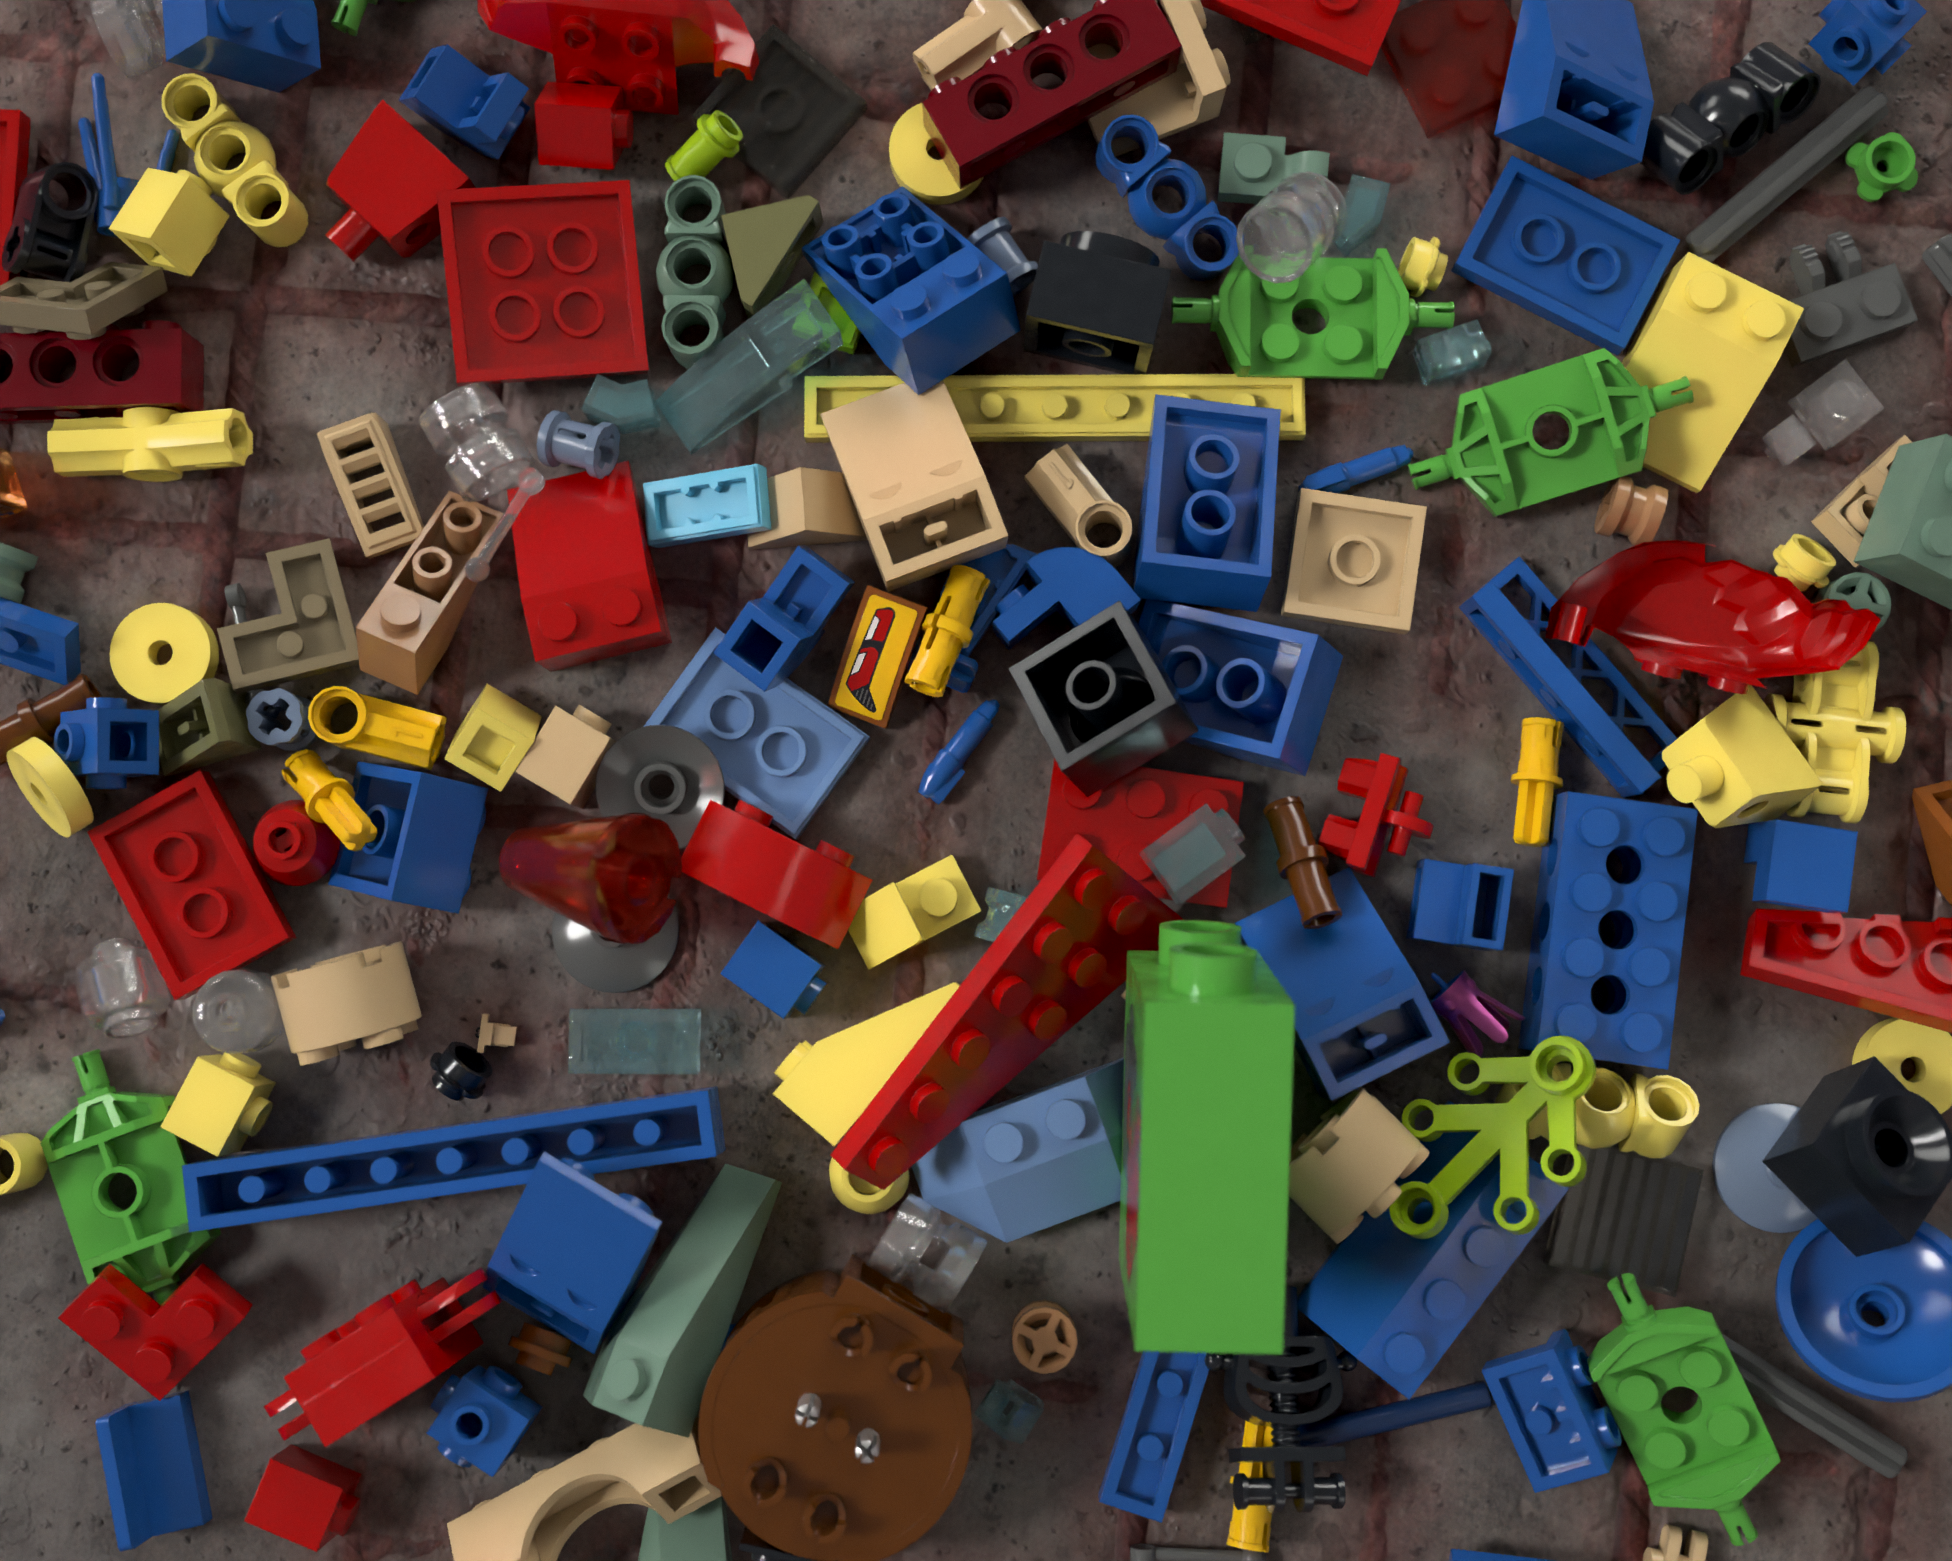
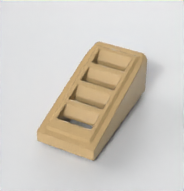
M369 413L319 431L317 436L323 454L366 558L372 559L413 544L423 530L424 525L388 423L377 413ZM373 443L375 446L348 457L346 455V452ZM382 464L385 472L356 482L354 473ZM392 488L395 497L368 507L364 506L362 499ZM402 512L404 522L373 532L371 522Z

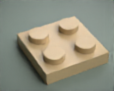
M1301 488L1297 496L1281 616L1407 634L1411 627L1427 507Z

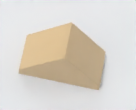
M799 467L767 478L772 530L747 534L749 550L868 540L843 473Z

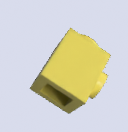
M148 167L108 229L150 266L163 267V270L192 277L203 258L214 248L217 236L230 215L210 197L213 193L212 188L195 174L182 169L178 170L177 173Z
M226 1049L223 1055L198 1056L168 1111L161 1128L217 1157L240 1152L248 1135L251 1137L255 1136L267 1121L273 1107V1103L267 1099L276 1082L258 1074L262 1067L261 1064L239 1052Z

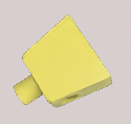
M1749 685L1746 695L1735 693L1662 751V760L1669 768L1667 787L1671 795L1683 803L1693 802L1707 824L1714 828L1776 819L1823 785L1822 781L1752 685Z

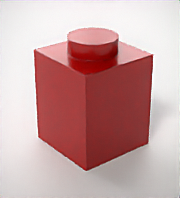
M548 81L534 103L539 165L614 170L624 148H631L634 132L633 113L631 109H623L621 86Z
M290 1444L270 1458L244 1522L317 1552L336 1534L343 1537L352 1525L361 1503V1498L353 1494L362 1474Z

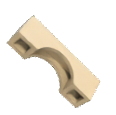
M696 1416L689 1438L635 1423L610 1437L595 1441L588 1449L556 1466L537 1472L526 1482L494 1499L477 1504L471 1511L447 1523L454 1561H557L563 1546L572 1533L588 1518L606 1508L620 1504H639L656 1511L670 1524L721 1497L720 1489L708 1483L701 1461L698 1437L699 1418Z

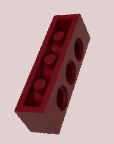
M1097 0L1091 11L1072 21L1070 18L1064 17L1052 22L1040 32L1037 40L1016 51L1014 47H1008L995 53L984 63L983 69L963 80L959 77H953L937 85L929 93L928 99L922 102L924 127L958 187L962 189L1175 73L1182 45L1155 0ZM1096 44H1107L1113 47L1118 54L1110 59H1098L1092 56L1088 49ZM1051 73L1061 78L1064 83L1055 89L1048 90L1038 87L1032 80L1040 74ZM987 103H999L1005 106L1009 112L1000 119L991 120L981 116L978 113V109Z
M163 320L145 321L142 323V329L119 330V327L110 324L106 326L107 332L105 334L85 340L70 339L67 337L66 332L52 330L30 334L0 333V370L6 364L13 362L11 375L7 380L0 383V424L54 423V419L123 417L124 410L135 407H158L171 409L179 413L204 411V345L183 330L181 325ZM139 358V368L136 374L130 379L122 381L121 374L125 365L131 360ZM76 360V369L73 375L68 380L60 383L59 378L63 367L67 363Z

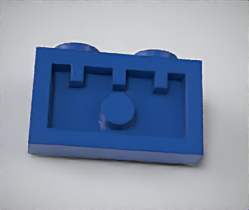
M1566 1329L1552 1332L1546 1344L1487 1361L1481 1370L1535 1493L1609 1473L1616 1457L1618 1446L1621 1445L1620 1429L1610 1408L1600 1406L1591 1386L1594 1381L1589 1372L1588 1355L1582 1346L1573 1345Z

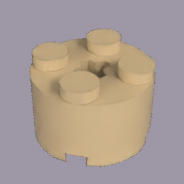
M402 941L388 946L385 944L316 962L311 968L297 971V968L271 976L291 1053H297L300 1066L340 1055L339 1051L356 1046L355 1039L362 1038L364 1049L400 1040L404 1038L403 1034L419 1029L417 1019L421 1018L422 1014Z
M1362 1086L1347 1093L1320 1116L1323 1121L1308 1136L1303 1133L1290 1147L1288 1196L1336 1244L1343 1241L1356 1229L1363 1220L1364 1216L1362 1213L1364 1211L1372 1218H1376L1389 1208L1402 1192L1394 1183L1398 1177L1404 1179L1425 1161L1430 1152L1373 1094H1369Z

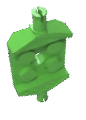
M1241 246L1238 256L1234 260L1218 295H1212L1211 299L1172 296L1171 324L1210 323V332L1217 333L1227 363L1237 377L1382 380L1403 336L1410 335L1414 327L1452 329L1455 312H1453L1455 306L1453 301L1415 303L1414 299H1409V292L1387 248H1377L1373 258L1251 256V246ZM1299 309H1314L1324 318L1325 329L1316 334L1303 333L1295 327L1292 315Z
M1602 348L1460 394L1456 409L1451 447L1445 450V455H1439L1414 464H1407L1410 476L1426 471L1430 472L1412 478L1414 489L1418 490V488L1449 479L1450 477H1453L1454 480L1460 479L1495 518L1514 510L1626 475L1642 471L1646 454L1650 418L1655 417L1658 412L1686 403H1693L1692 390L1674 396L1671 395V393L1687 389L1691 386L1686 376H1683L1681 379L1652 387L1649 390L1647 385L1640 387L1623 364L1608 350ZM1556 414L1566 421L1569 427V438L1564 446L1559 449L1549 450L1542 448L1536 443L1532 430L1535 421L1540 416Z
M100 1049L89 1051L72 1058L86 1095L77 1098L79 1105L50 1128L40 1144L87 1284H90L111 1264L145 1293L152 1291L154 1300L161 1305L179 1287L177 1281L181 1280L179 1274L183 1273L221 1235L220 1228L189 1232L182 1165H187V1161L179 1137L161 1128L169 1107L172 1106L175 1100V1096L126 1091L117 1092L115 1086H110V1081L100 1055ZM117 1173L128 1175L136 1184V1199L128 1209L117 1207L109 1197V1184Z
M1622 1274L1623 1283L1628 1294L1624 1292L1618 1277H1614L1608 1282L1607 1287L1623 1315L1621 1316L1622 1324L1599 1340L1588 1357L1587 1363L1590 1375L1594 1382L1597 1381L1647 1484L1653 1505L1659 1507L1713 1509L1718 1512L1729 1535L1731 1544L1735 1546L1744 1545L1738 1526L1742 1528L1748 1543L1753 1542L1758 1537V1531L1753 1526L1742 1500L1781 1459L1713 1314L1692 1307L1654 1310L1652 1305L1647 1306L1635 1281L1634 1274ZM1675 1387H1687L1698 1394L1695 1405L1684 1412L1670 1411L1663 1406L1661 1401L1664 1394Z

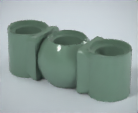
M689 175L673 182L666 192L664 204L668 222L664 235L668 245L662 250L659 257L656 279L658 289L663 295V305L666 311L661 325L663 337L678 364L684 368L693 371H703L718 364L724 355L726 342L722 326L726 319V311L723 303L732 291L735 272L731 256L727 252L726 234L721 215L727 213L720 193L714 183L705 177ZM705 204L712 208L708 217L701 222L690 223L682 219L685 211L692 205ZM703 264L711 268L707 278L699 284L690 285L680 281L683 272L691 265ZM699 324L709 328V334L701 344L689 347L679 343L680 335L689 326Z

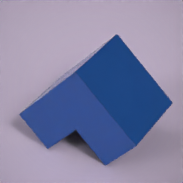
M1779 819L1748 824L1743 863L1757 865L1752 901L1832 914L1848 913L1858 832Z
M1431 859L1417 860L1406 939L1481 951H1502L1504 948L1514 869L1477 863L1462 865Z

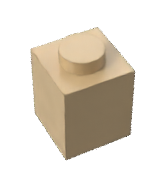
M555 705L515 772L570 805L583 809L595 789L596 776L601 761L616 742L606 735L612 724L581 705H578L573 715Z

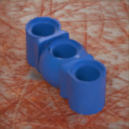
M1134 114L1118 117L1105 129L1095 154L1096 164L1100 173L1108 181L1116 184L1118 193L1122 198L1127 195L1129 212L1137 227L1149 236L1167 240L1163 248L1176 256V262L1185 275L1197 281H1208L1221 275L1232 264L1239 253L1241 243L1240 234L1236 226L1228 218L1219 214L1218 207L1213 200L1207 205L1206 189L1199 173L1183 161L1168 158L1172 150L1168 145L1158 140V134L1149 121L1144 117ZM1118 137L1133 139L1142 150V160L1134 164H1126L1119 161L1112 152L1111 142ZM1163 185L1173 187L1182 199L1181 211L1170 214L1162 212L1153 202L1152 190L1157 186ZM1209 234L1216 238L1222 250L1220 261L1213 263L1202 261L1193 250L1194 236Z

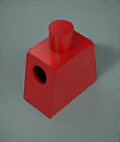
M382 100L375 107L328 176L327 186L349 210L325 236L352 262H355L378 237L402 258H407L441 234L436 190L476 187L463 171L388 103Z

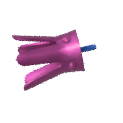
M1465 970L1461 971L1447 984L1436 973H1431V978L1442 989L1433 997L1430 1003L1435 1012L1449 1022L1467 1052L1475 1053L1481 1057L1483 1045L1466 1019L1497 1043L1507 1041L1508 1033L1506 1030L1511 1025L1510 1021L1497 1009L1516 1020L1522 1021L1525 1019L1524 1016L1482 992Z

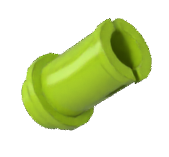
M716 110L711 115L703 114L697 120L698 130L674 155H671L666 160V170L674 181L689 175L706 177L724 157L733 158L738 153V143L742 140L743 135L739 126L730 116Z

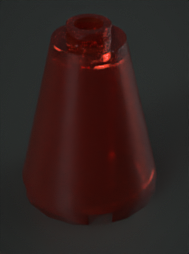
M639 812L521 828L508 837L499 856L501 877L508 888L616 943H644L661 930L672 914L676 903L675 899L668 898L671 879H681L682 874L679 844L669 825L661 819L652 818Z

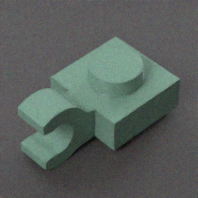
M1224 132L1217 201L1279 206L1282 188L1306 192H1324L1325 180L1328 178L1330 153L1302 151L1293 155H1285L1286 137Z

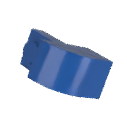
M448 44L430 49L398 100L444 134L473 151L492 159L500 158L531 108L522 101L529 89L527 86L508 72L493 76L487 75Z
M805 544L798 545L762 598L747 602L713 654L764 692L779 686L797 669L826 632L823 629L852 588L855 581Z
M1053 548L1043 551L1026 561V575L1036 587L1029 591L1023 584L997 604L995 610L1000 616L993 621V632L1005 647L1010 650L1056 611L1071 629H1074L1119 600L1128 612L1132 614L1137 610L1141 599L1119 572L1101 556L1091 554L1081 548Z

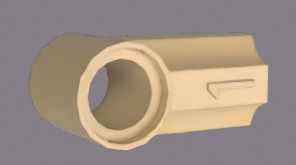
M972 0L966 8L962 19L914 51L913 58L923 80L932 91L937 85L947 79L959 77L963 80L982 70L984 63L1000 50L1014 47L1017 51L1038 39V35L1043 29L1021 0Z
M1068 444L1058 449H1053L1037 461L1035 466L1025 475L1024 479L1072 539L1077 548L1085 549L1091 554L1101 556L1113 567L1121 565L1129 556L1132 548V520L1127 510L1120 504L1113 502ZM1099 523H1109L1117 527L1122 535L1115 545L1100 548L1088 541L1087 533L1093 526Z

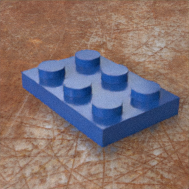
M1512 155L1498 178L1451 272L1618 356L1625 349L1680 240Z

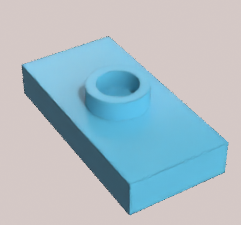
M752 464L643 483L647 542L649 546L663 548L772 530L767 469L762 465Z

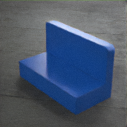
M189 1390L166 1395L161 1401L151 1398L128 1403L96 1419L97 1436L117 1545L120 1552L135 1549L153 1536L202 1526L213 1519Z

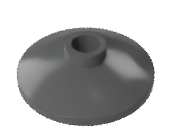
M670 725L641 727L618 739L602 759L595 784L598 808L609 828L626 843L652 852H669L687 847L709 801L712 800L722 805L725 790L721 766L707 744L691 732ZM658 774L669 776L674 783V791L667 796L657 795L651 788V778Z
M625 866L598 868L575 880L560 898L552 922L554 948L560 962L568 973L589 988L609 993L632 991L656 979L672 960L678 945L680 931L676 906L662 884L643 871ZM611 916L617 917L623 925V932L615 941L606 940L601 933L602 923Z

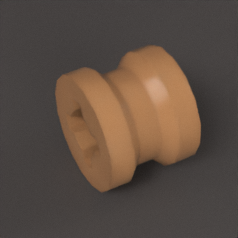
M1627 475L1611 480L1597 511L1594 524L1595 533L1606 537L1618 533L1627 536L1630 543L1634 546L1643 542H1652L1666 510L1668 489L1655 484L1647 488L1634 485L1632 478Z
M1046 1299L1032 1301L1021 1308L1014 1318L1011 1329L1013 1350L1019 1362L1030 1371L1041 1374L1054 1373L1067 1366L1075 1355L1077 1347L1076 1329L1069 1312L1057 1302ZM1045 1323H1046L1045 1326H1040V1327H1038L1037 1329H1035V1328H1033V1327H1030V1325H1032V1326H1034V1327H1037V1326H1039V1325H1042V1324H1045Z

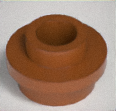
M525 1322L518 1338L511 1335L508 1343L509 1346L519 1349L515 1363L552 1376L556 1364L569 1368L572 1358L567 1357L572 1344L571 1340Z

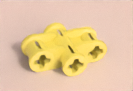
M1868 641L1862 650L1840 667V670L1794 675L1792 702H1786L1783 695L1770 693L1763 701L1823 783L1821 787L1786 811L1788 816L1802 818L1807 812L1838 815L1842 822L1856 824L1863 817L1868 803L1870 755L1875 756L1878 762L1893 764L1902 753L1906 738V718L1902 709L1887 706L1881 712L1873 711L1876 679L1879 669V652L1877 645L1872 641Z

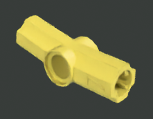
M135 407L124 410L123 417L54 419L53 427L47 434V450L53 463L54 472L63 477L123 475L129 479L139 481L170 482L182 479L183 471L245 466L247 457L253 454V432L246 423L245 414L234 408L179 413L178 411L158 407Z

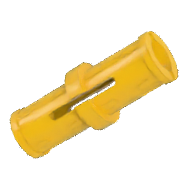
M964 565L952 566L945 589L934 613L927 614L922 624V630L925 634L916 658L913 660L910 670L905 677L904 682L910 684L909 686L914 690L932 697H943L950 673L961 649L967 648L971 642L973 632L970 627L979 603H981L990 583V580L985 578L986 575L978 570Z

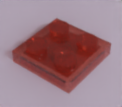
M1422 0L1395 13L1382 42L1381 49L1427 139L1501 104L1517 25L1504 0Z

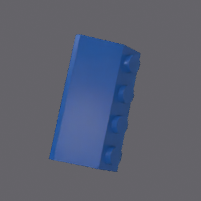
M1451 1101L1445 1103V1105L1454 1104ZM1433 1120L1426 1129H1428L1432 1125ZM1444 1132L1434 1141H1420L1430 1151L1428 1157L1409 1176L1404 1179L1398 1177L1394 1183L1398 1187L1411 1181L1428 1184L1478 1132ZM1500 1153L1448 1205L1449 1216L1443 1230L1434 1237L1418 1239L1404 1233L1393 1223L1389 1208L1376 1218H1372L1364 1211L1361 1223L1349 1236L1338 1243L1297 1297L1298 1309L1353 1356L1410 1400L1569 1190V1187H1562L1552 1182L1543 1173L1541 1165L1529 1156V1197L1538 1206L1539 1221L1531 1232L1523 1235L1508 1232L1497 1223L1494 1217V1204L1500 1196ZM1517 1201L1507 1208L1506 1218L1509 1223L1516 1224L1525 1218L1527 1213L1525 1203ZM1422 1202L1415 1208L1414 1219L1417 1224L1426 1223L1432 1217L1433 1207L1430 1202Z

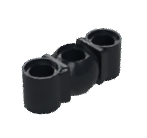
M1763 42L1746 54L1740 63L1730 67V77L1712 80L1696 92L1689 105L1681 102L1675 106L1672 113H1662L1651 120L1640 164L1682 195L1691 194L1702 187L1714 173H1718L1723 169V159L1738 157L1749 152L1763 137L1765 131L1773 134L1779 129L1781 124H1789L1800 118L1810 108L1819 93L1821 86L1820 76L1772 42Z

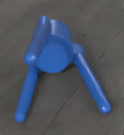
M94 73L91 76L98 149L90 120L85 117L80 118L78 126L87 171L95 179L98 188V203L94 213L97 231L102 235L118 238L108 228L139 181L131 178L117 177L105 79L102 74ZM170 129L167 131L156 169L171 172L179 140L177 130Z

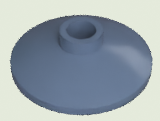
M1766 1103L1748 1108L1735 1116L1723 1129L1718 1138L1712 1164L1717 1191L1727 1208L1736 1217L1752 1227L1773 1233H1788L1804 1229L1818 1219L1762 1162L1798 1113L1800 1107L1783 1103Z

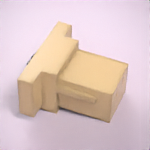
M483 1013L481 1025L476 1029V1032L480 1030L479 1035L478 1033L475 1034L479 1038L477 1052L484 1053L486 1045L515 1046L518 1027L489 1022L490 1014Z

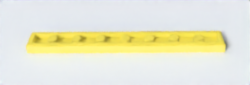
M1236 374L950 375L944 379V383L970 442L1149 441L1155 394L1280 409L1279 440H1303L1306 436L1305 378L1237 377ZM805 376L804 438L806 443H831L821 418V413L905 382L898 376Z

